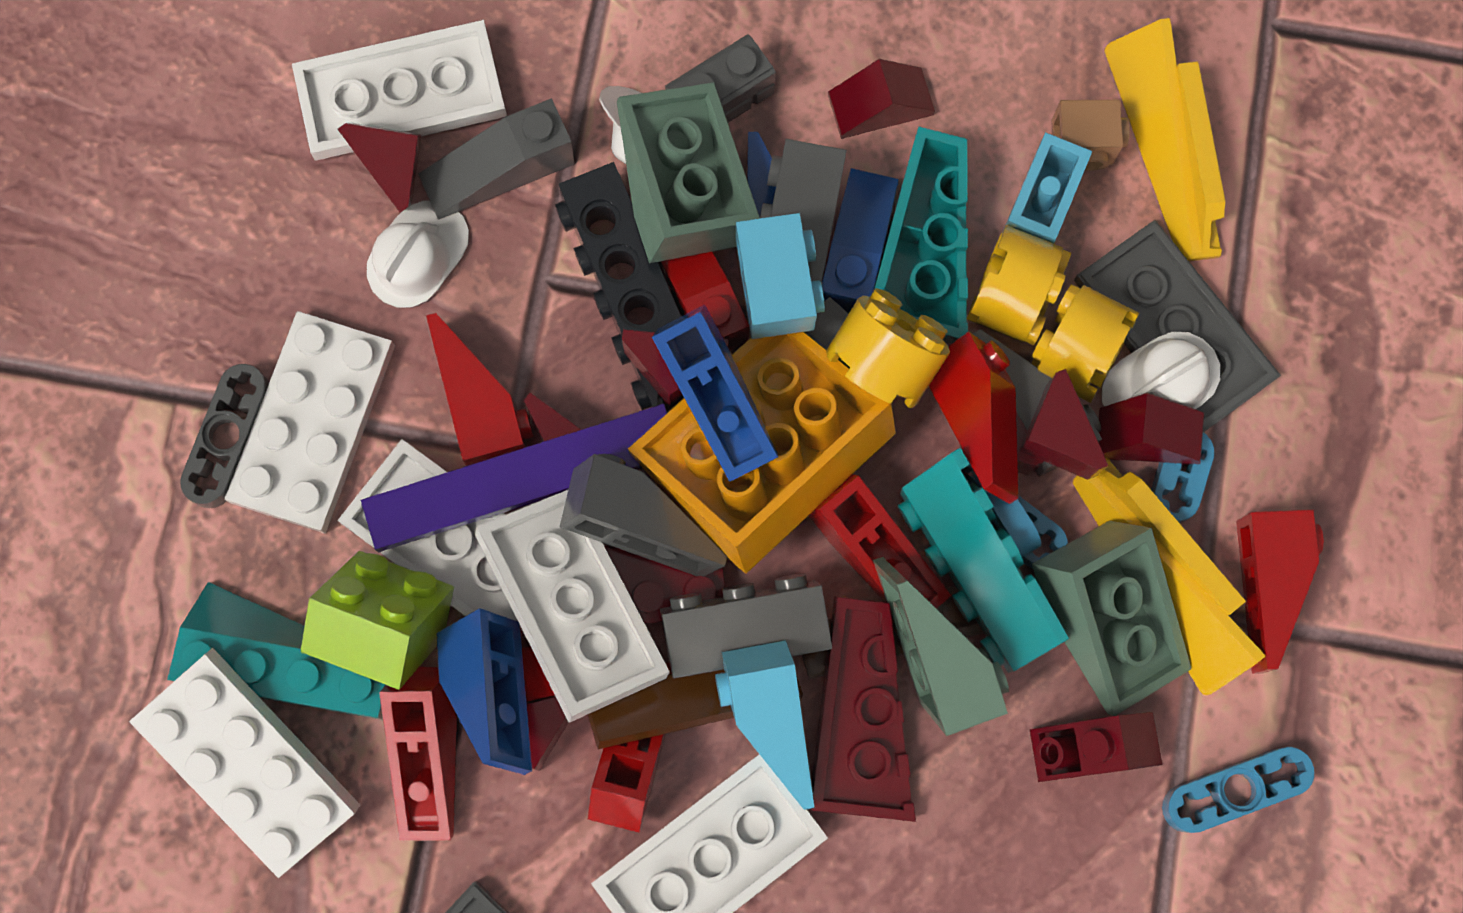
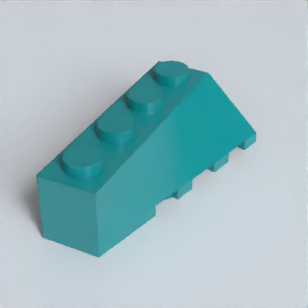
M918 126L874 289L878 288L895 296L902 303L900 309L914 318L918 319L920 315H926L939 322L948 331L943 341L946 344H953L968 332V278L966 251L968 248V228H966V204L968 202L967 139Z
M958 448L902 487L900 496L904 502L897 505L911 531L915 532L921 529L930 543L931 547L924 551L937 574L942 577L948 573L958 589V592L953 594L952 598L965 620L969 623L976 619L986 635L984 639L980 640V644L986 651L991 663L997 661L1000 666L1004 665L1008 673H1011L1065 642L1069 637L1036 579L1031 574L1024 577L1019 567L1024 565V562L1012 537L1003 528L996 531L991 524V521L995 519V514L992 510L994 506L983 487L979 488L975 483L968 484L961 469L970 464L961 448Z
M208 582L180 626L167 678L169 681L174 682L213 648L262 699L383 720L379 692L385 684L302 653L301 645L305 626Z

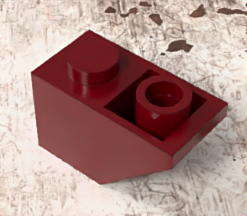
M1153 712L1110 716L1029 730L1038 782L1163 765Z

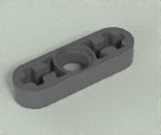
M237 364L223 373L182 472L180 486L183 494L190 501L201 507L216 508L226 502L224 500L269 385L268 379L254 366ZM250 378V383L256 387V391L253 395L245 394L242 397L238 408L247 414L246 419L243 420L237 414L224 410L227 405L234 410L237 409L240 395L234 391V387L237 383L246 384ZM225 423L236 424L239 428L237 443L228 449L216 448L213 442L215 430ZM209 452L216 458L229 462L226 467L216 462L212 477L219 482L216 490L207 489L202 496L203 490L196 483L199 477L208 478L211 474L214 463L205 459L206 454Z

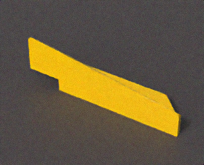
M1170 18L1159 19L1110 42L1105 47L1104 52L1172 241L1188 261L1219 258L1222 249L1215 220L1224 218L1225 197L1198 61L1179 63L1177 66Z

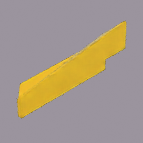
M1105 458L1109 466L1098 476L1087 480L1077 475L1073 479V485L1098 526L1108 521H1116L1152 528L1192 668L1188 673L1203 695H1210L1265 657L1254 642L1228 616L1246 601L1146 483L1132 472L1122 476L1111 461Z

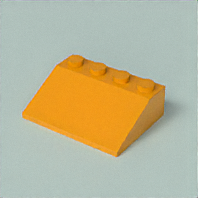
M804 332L757 339L750 338L732 355L778 453V458L729 482L685 398L628 448L630 455L682 512L745 574L896 434L891 403L885 402L866 392L846 378L845 375L849 368L839 360L837 362H830L827 358L826 350Z

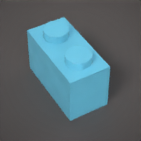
M1045 132L1005 225L1054 244L1093 151Z
M800 213L736 222L735 239L751 339L814 330L817 313L825 311L821 281H811L808 262L816 261L815 242L812 230L802 229Z

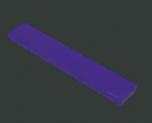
M661 404L362 499L361 504L374 549L379 553L536 503L569 489L573 469L593 454H611L623 459L628 467L636 470L642 469L638 462L630 455L628 448L667 414L665 406Z

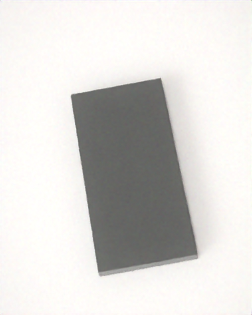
M1153 220L1080 272L1074 279L1080 289L1085 285L1140 313L1133 328H1130L1124 342L1131 353L1155 338L1170 332H1189L1203 338L1214 349L1220 363V382L1214 395L1196 409L1204 412L1203 432L1207 431L1281 376L1156 220Z

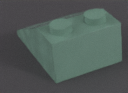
M707 83L619 97L617 108L634 218L649 263L737 247L735 239L736 222L760 219L715 84Z
M1108 521L1032 563L1037 583L1069 637L1065 644L1107 714L1112 716L1118 715L1192 669L1152 528Z
M884 557L873 560L886 601L890 603L891 616L919 702L944 734L949 736L1008 714L1002 695L1009 692V686L1000 664L997 661L991 663L983 647L977 649Z

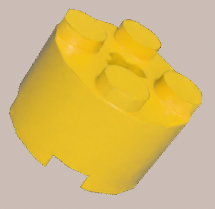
M1005 225L1003 233L1000 234L983 273L984 276L978 290L979 294L973 298L967 320L1021 342L1034 345L1045 323L1046 317H1044L1046 309L1049 303H1055L1066 277L1064 271L1069 262L1071 252L1063 250L1061 246Z
M1071 284L1057 309L1058 315L1055 322L1060 325L1055 333L1047 329L1045 330L1032 354L1033 361L1031 364L1037 367L1038 371L1051 378L1056 372L1066 369L1078 397L1091 403L1098 389L1090 384L1101 387L1124 345L1130 328H1133L1140 313L1085 285L1080 289Z
M875 288L871 296L863 295L857 299L827 348V358L830 362H837L840 357L850 367L845 377L866 392L891 404L897 395L906 398L904 403L907 407L913 408L918 404L950 354L948 345L943 341L948 331L939 322L926 315H920L918 319L914 318L900 309L902 303L899 299L887 291Z

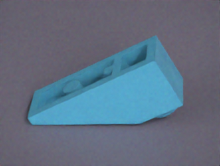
M786 640L722 652L725 673L715 674L721 707L731 705L736 726L804 810L814 808L796 670Z

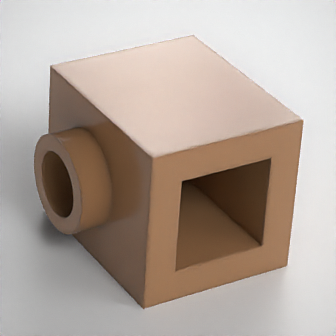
M1060 100L1051 119L1052 135L1093 151L1085 171L1100 170L1108 165H1112L1121 149L1127 147L1129 141V121L1127 117H1121L1120 100Z

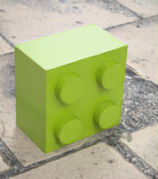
M358 551L309 598L301 652L399 690L436 648L437 633L447 626L455 586L437 580L429 573L413 571L391 563L381 555Z

